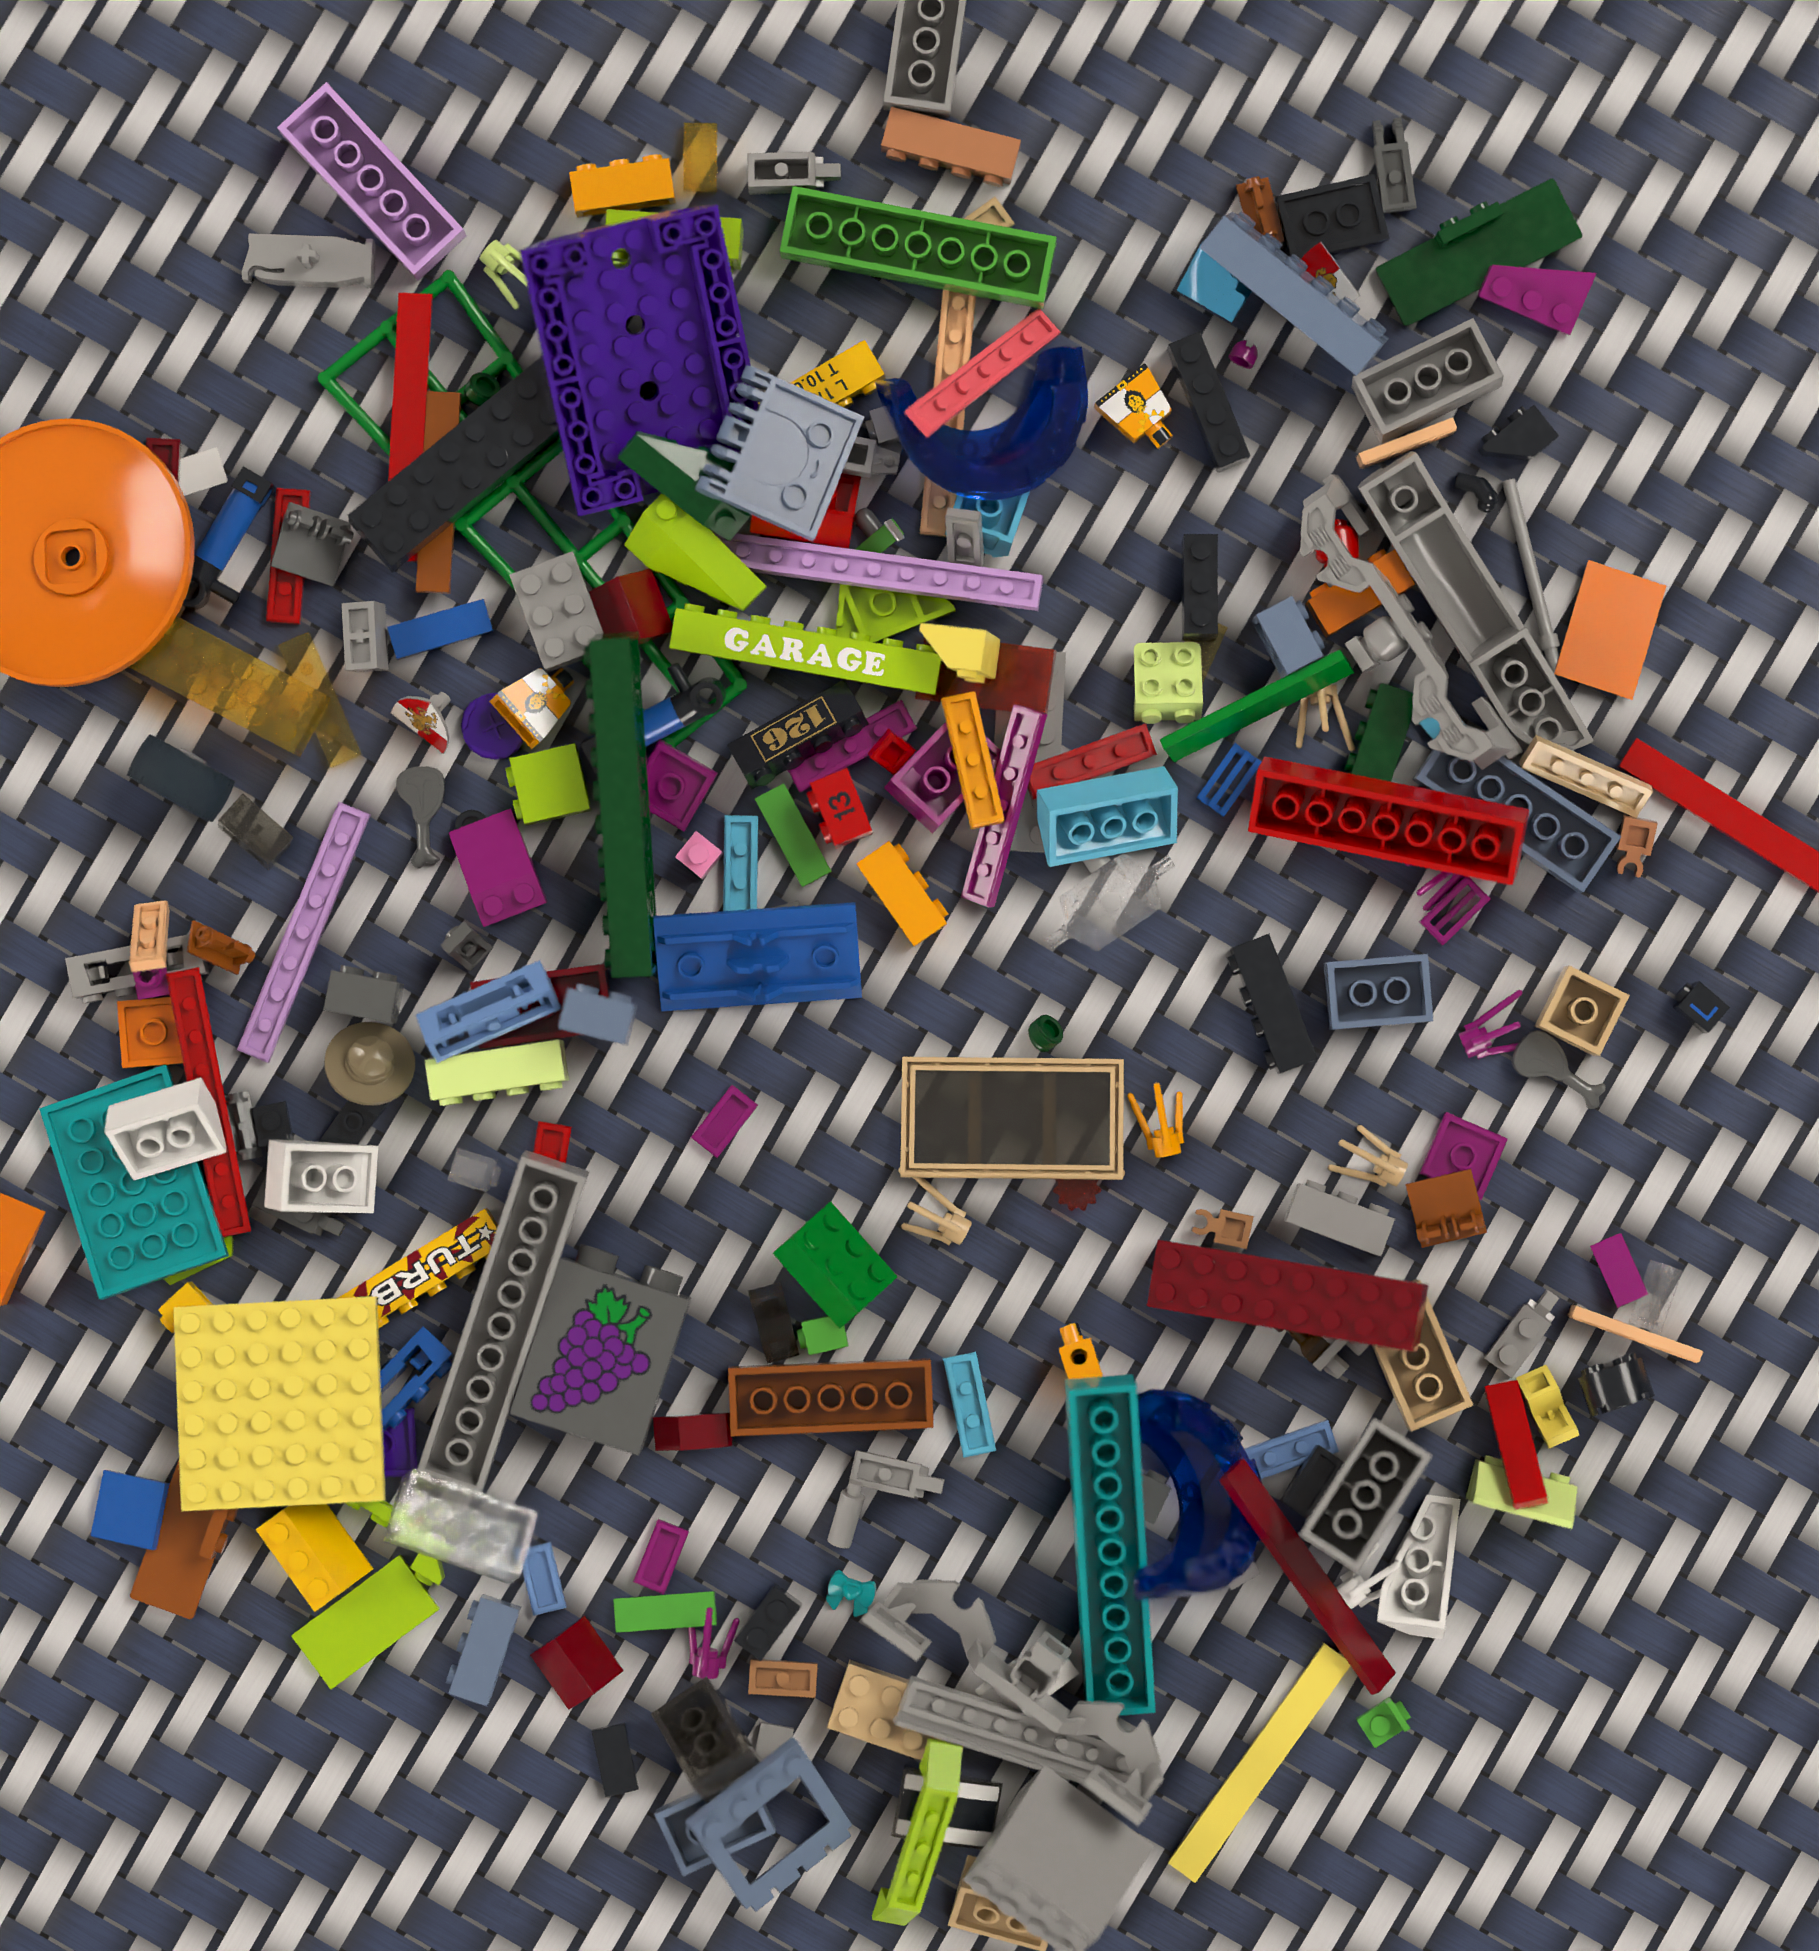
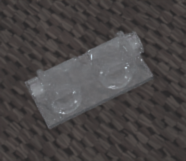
M1650 1260L1643 1279L1649 1295L1636 1300L1628 1323L1661 1334L1682 1270Z

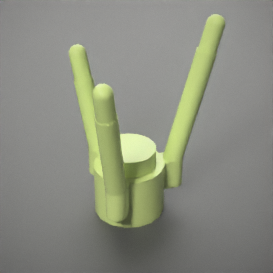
M494 240L485 248L479 260L486 265L483 271L493 279L512 307L518 309V302L502 281L498 272L504 275L509 271L527 286L525 275L513 265L515 260L512 257L522 262L520 252L516 251L508 243L504 246L498 240Z

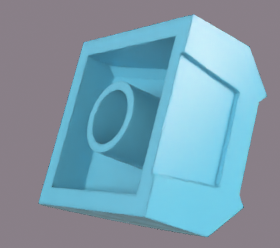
M968 465L953 508L981 511L984 553L991 555L993 558L1008 556L1032 486L1020 478L984 466Z

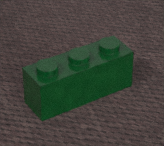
M1379 683L1376 690L1370 688L1364 706L1370 709L1366 722L1362 720L1359 722L1354 739L1360 742L1356 754L1349 753L1344 771L1391 782L1412 718L1413 693Z

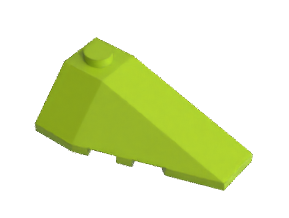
M661 494L642 513L624 544L648 569L676 579L679 583L707 593L708 596L741 611H744L767 588L710 529L696 521L664 494Z

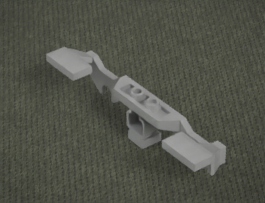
M1331 474L1323 480L1325 484L1323 487L1303 500L1304 509L1302 512L1300 553L1303 557H1306L1315 550L1324 551L1328 557V564L1324 570L1315 575L1319 581L1358 593L1371 586L1391 616L1378 618L1364 629V637L1355 636L1345 643L1362 671H1371L1380 665V660H1393L1408 649L1409 643L1426 669L1415 676L1412 721L1417 725L1424 719L1434 718L1440 724L1439 735L1427 743L1431 749L1473 761L1482 770L1504 755L1508 759H1514L1522 754L1523 750L1487 697H1480L1471 704L1489 730L1485 732L1466 726L1447 699L1448 674L1442 659L1429 641L1433 636L1422 621L1417 623L1411 612L1414 611V607L1404 594L1399 596L1388 578L1373 563L1353 558L1334 530L1336 510L1341 508L1359 536L1366 537L1375 531L1371 522L1339 475Z
M914 1580L913 1583L898 1582L883 1604L877 1601L868 1611L862 1621L915 1661H918L932 1641L905 1621L911 1613L934 1614L960 1634L972 1671L993 1686V1690L1000 1697L1010 1699L1020 1706V1710L1027 1717L1037 1719L1055 1733L1097 1735L1123 1754L1130 1773V1777L1125 1784L1097 1764L1083 1785L1139 1826L1152 1806L1148 1800L1164 1779L1159 1767L1161 1760L1154 1738L1145 1720H1142L1138 1727L1131 1731L1125 1730L1119 1725L1118 1716L1125 1707L1120 1702L1078 1701L1073 1710L1070 1711L1047 1694L1059 1676V1669L1073 1652L1071 1649L1045 1631L1034 1647L1022 1656L1013 1669L989 1651L996 1642V1637L983 1601L977 1598L974 1604L967 1609H961L954 1603L953 1595L960 1585L956 1581Z

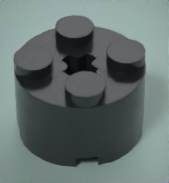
M1635 1352L1612 1360L1613 1367L1605 1369L1603 1363L1580 1371L1582 1377L1578 1378V1382L1590 1417L1599 1415L1597 1408H1600L1601 1413L1604 1414L1644 1400L1643 1393L1646 1399L1655 1397L1643 1359H1637Z

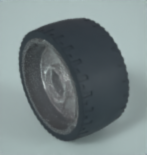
M151 734L148 735L138 749L127 773V776L210 822H213L221 812L235 784V781L206 765L207 761L183 748L179 750Z

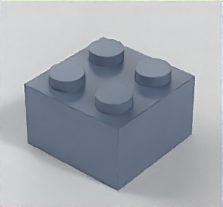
M1292 596L1256 614L1251 621L1281 678L1323 657L1321 651L1325 648L1316 630L1311 632L1306 624L1309 615L1300 600L1295 603Z
M577 984L576 990L568 988L558 1028L624 1045L629 1044L638 1008L637 1005L631 1004L632 997L610 992L609 998L598 996L599 989L582 984Z

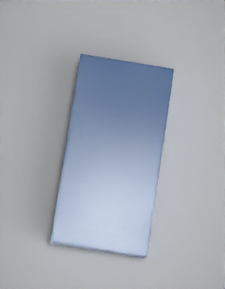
M546 1542L518 1549L533 1616L566 1608L567 1605L552 1543Z

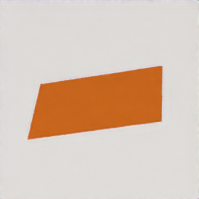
M1588 560L1554 674L1633 700L1666 585Z

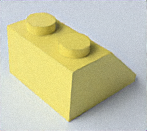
M920 623L922 634L946 666L957 672V677L965 678L964 681L979 684H984L985 678L995 679L1001 639L986 630Z

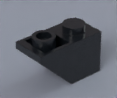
M1535 405L1528 410L1521 406L1507 418L1510 422L1507 427L1502 431L1495 427L1481 439L1484 445L1478 451L1482 456L1530 461L1554 442L1559 435Z

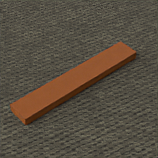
M427 391L423 453L460 423L461 393ZM455 522L418 551L416 592L451 594Z

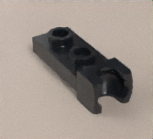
M348 1100L319 1142L360 1144L390 1102L380 1105H361Z

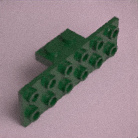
M1551 178L1501 204L1498 201L1491 205L1487 201L1482 202L1469 210L1470 216L1460 221L1455 216L1440 224L1441 230L1437 232L1434 238L1377 266L1375 271L1403 326L1408 327L1479 291L1490 265L1526 267L1581 239L1583 234L1556 181Z

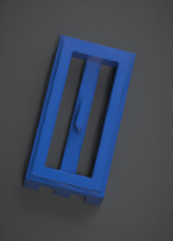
M1234 743L1196 798L1224 817L1262 761ZM1237 753L1241 758L1210 800L1206 795ZM1246 761L1250 762L1252 766L1223 807L1217 805Z

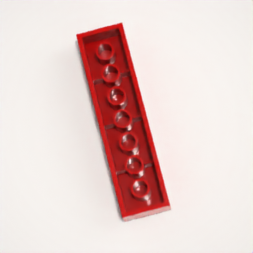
M1265 756L1257 770L1248 832L1513 885L1519 869L1529 809Z

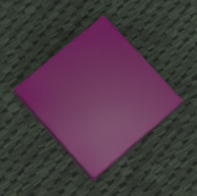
M660 739L647 760L650 812L684 832L718 773Z
M1445 1112L1419 1174L1432 1178L1471 1169L1479 1200H1482L1508 1138Z

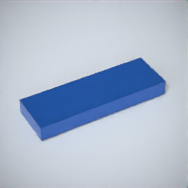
M484 599L387 627L397 660L494 632Z

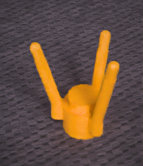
M1157 1082L1154 1084L1155 1100L1161 1128L1154 1130L1155 1137H1153L1133 1093H1128L1127 1098L1146 1138L1148 1150L1154 1149L1155 1158L1182 1153L1180 1144L1184 1143L1182 1133L1183 1093L1180 1091L1176 1093L1174 1132V1128L1168 1127L1160 1084Z

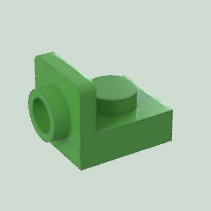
M1390 1697L1356 1718L1374 1748H1377L1404 1730L1406 1732L1411 1729L1406 1722L1411 1716L1401 1701L1394 1704Z

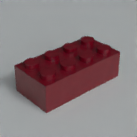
M605 964L546 971L561 1009L479 1045V1049L583 1036L584 1034L558 1028L568 988L576 990L577 984H582L599 989L598 996L609 998L610 988ZM494 979L470 982L471 990ZM536 1000L528 1004V1009L523 1010L520 1007L517 1010L522 1015L541 1006V1004Z

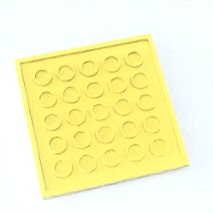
M376 1296L173 1307L181 1511L386 1500L378 1306Z

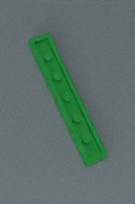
M1337 650L1161 738L1160 742L1173 762H1176L1353 674L1354 671L1343 652Z

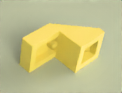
M1547 1365L1516 1377L1532 1418L1548 1449L1579 1436L1578 1429L1564 1405L1559 1387Z

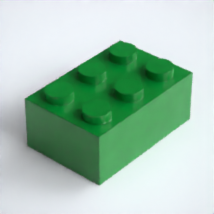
M831 1201L773 1252V1255L839 1329L863 1310L898 1277Z

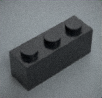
M1184 534L1182 539V641H1216L1218 635V534Z

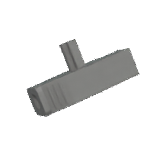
M248 234L249 249L242 269V280L244 283H251L254 275L262 282L280 286L340 288L364 283L366 288H374L376 246L373 239H366L365 244H361L353 240L333 236Z

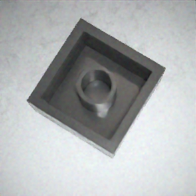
M341 965L340 972L331 970L324 1010L397 1024L404 984L396 982V975L374 971L373 978L363 976V969Z

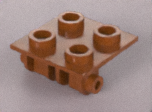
M1471 1169L1405 1184L1417 1228V1237L1422 1248L1487 1233Z

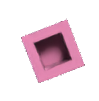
M695 831L675 858L703 880L724 853Z

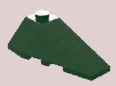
M637 431L618 454L619 460L696 521L729 541L750 518L751 514L723 501L712 499L695 490L700 476L709 477L725 485L727 483L705 474L703 471L705 464L716 465L730 473L735 464L715 457L709 452V448L698 446V449L678 445L676 440Z

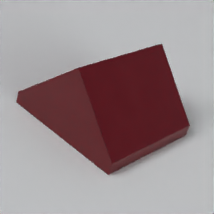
M651 569L617 576L589 591L604 633L638 632L639 645L672 633L673 625Z
M586 1616L580 1618L530 1654L568 1710L594 1695L624 1671Z

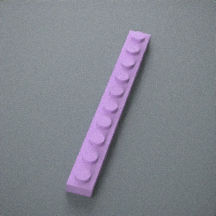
M713 532L752 572L1034 611L1039 609L1043 575L744 534H735L729 541Z

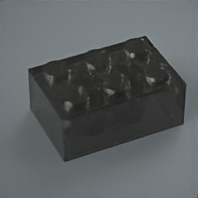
M707 1676L651 1713L692 1787L707 1804L761 1762L723 1695Z

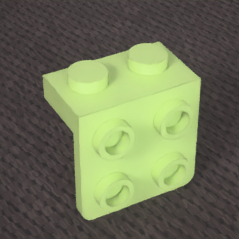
M1196 642L1137 643L1133 651L1135 682L1134 721H1142L1147 724H1155L1161 720L1191 723L1194 720L1201 719L1203 707L1201 646Z

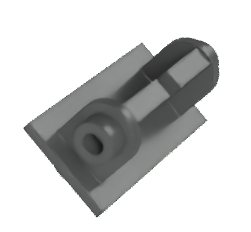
M249 1091L225 1095L237 1161L262 1157L261 1147H257L256 1142L258 1141Z

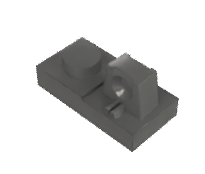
M465 922L460 926L452 928L447 933L445 941L440 945L451 957L469 971L493 949L482 936Z

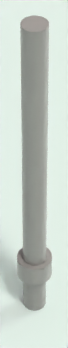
M1509 479L1503 481L1502 484L1540 637L1537 638L1540 651H1544L1548 665L1553 673H1555L1559 659L1557 647H1560L1557 633L1553 634L1516 480Z

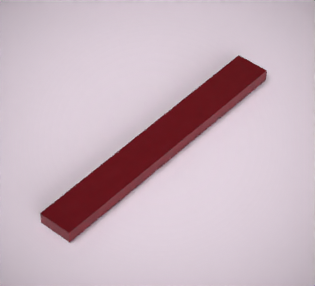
M1244 1458L1237 1460L1219 1479L1220 1483L1370 1694L1380 1693L1396 1674L1395 1670L1344 1601Z

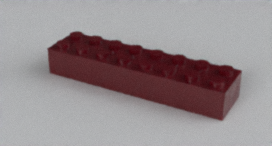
M1157 1240L1147 1307L1418 1352L1429 1284L1167 1240Z

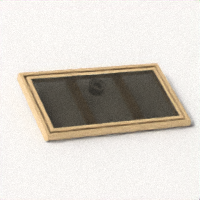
M902 1057L900 1177L1123 1180L1125 1175L1123 1169L1124 1059Z

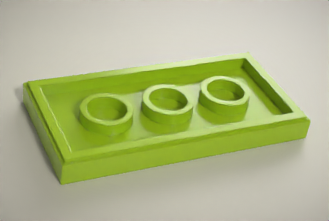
M401 1554L291 1635L330 1689L336 1687L440 1609L421 1581L414 1577L415 1573Z

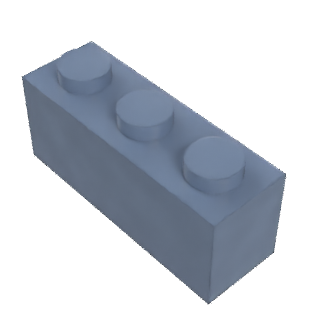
M485 1594L480 1597L479 1601L473 1600L467 1619L472 1621L469 1633L462 1632L456 1650L462 1653L458 1666L451 1665L446 1679V1684L451 1685L449 1694L488 1706L521 1606Z

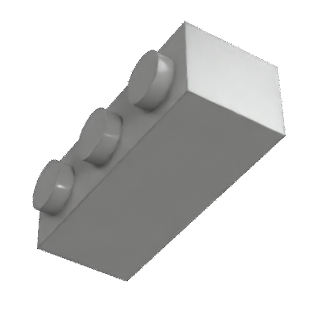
M1308 1179L1306 1185L1297 1183L1284 1221L1371 1254L1382 1256L1395 1221L1394 1218L1387 1216L1389 1209L1370 1203L1368 1209L1356 1205L1357 1197L1340 1191L1337 1197L1324 1193L1326 1186Z

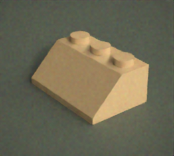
M967 1855L948 1926L1038 1951H1046L1048 1943L1045 1940L1032 1935L1026 1929V1926L1014 1917L1001 1912L995 1903L985 1896L975 1893L971 1886L963 1881L977 1858Z

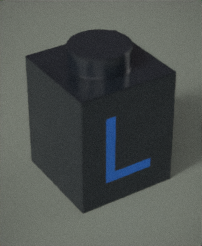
M1700 981L1694 982L1692 985L1687 982L1674 997L1678 1002L1673 1008L1703 1034L1709 1033L1730 1009L1726 1003Z

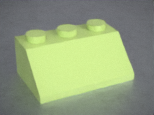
M1486 1455L1484 1461L1475 1459L1466 1499L1474 1504L1572 1529L1577 1486L1569 1483L1571 1477L1551 1472L1549 1478L1543 1477L1548 1504L1514 1510L1502 1459Z

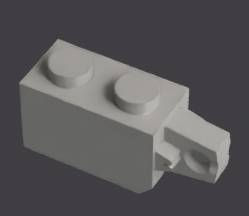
M813 152L747 153L749 194L791 193L792 186L816 190L824 188V181H841V164L823 163V157H815Z

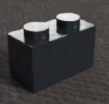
M775 1583L735 1636L734 1642L762 1661L801 1608L802 1602Z

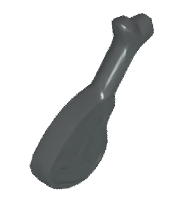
M416 766L400 773L397 778L396 787L400 797L412 809L413 819L416 824L417 850L411 859V863L414 867L421 868L425 863L436 864L440 860L430 847V822L438 813L443 803L445 779L443 773L437 768Z
M1540 1030L1527 1033L1513 1052L1512 1065L1520 1075L1529 1078L1539 1076L1551 1077L1556 1081L1563 1082L1582 1095L1588 1109L1599 1107V1096L1605 1092V1084L1591 1085L1573 1074L1568 1068L1567 1058L1563 1049L1547 1033Z

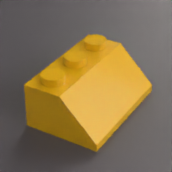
M328 1504L290 1505L256 1529L314 1612L374 1569Z

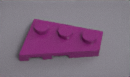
M1490 265L1477 296L1563 334L1571 335L1597 273Z

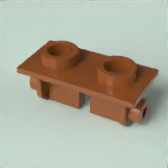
M1259 176L1247 179L1246 183L1236 185L1242 212L1256 223L1253 228L1262 235L1269 233L1280 243L1285 242L1269 178L1260 179Z
M195 920L192 921L187 953L235 975H239L241 964L253 961L255 952L250 945L239 942Z

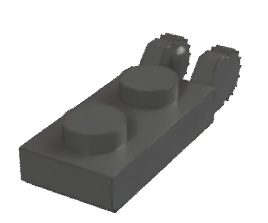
M1401 117L1393 118L1392 131L1395 143L1385 145L1383 125L1380 120L1372 121L1375 144L1373 151L1383 212L1388 214L1415 210L1416 199L1408 141L1405 142Z

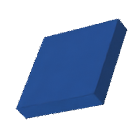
M103 1470L91 1536L156 1550L170 1483L112 1470Z

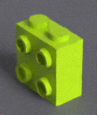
M575 743L509 758L511 766L505 768L509 786H516L518 799L513 800L517 820L523 819L526 826L592 811L580 756Z

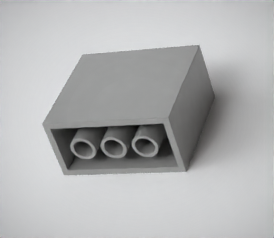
M1373 1419L1301 1531L1300 1538L1358 1574L1432 1455L1378 1420Z
M1044 1765L1019 1790L963 1881L968 1883L975 1893L985 1896L995 1903L1001 1912L1014 1917L1026 1926V1929L1032 1935L1041 1937L1053 1946L1055 1951H1084L1102 1933L1154 1845Z

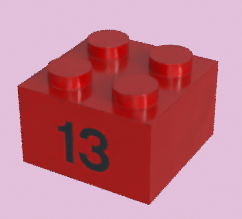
M847 768L810 782L812 791L806 794L813 812L817 813L820 811L824 822L820 823L819 827L826 844L833 842L835 849L873 834Z

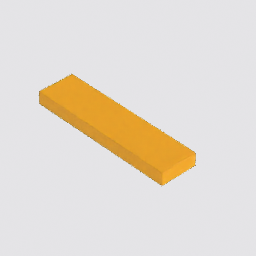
M973 691L943 697L941 702L970 829L1004 823V815L976 693Z

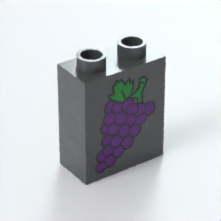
M580 1244L576 1260L567 1257L559 1259L509 1414L639 1456L643 1451L692 1298L678 1293L683 1277L645 1265L640 1281L614 1273L619 1258L618 1255Z

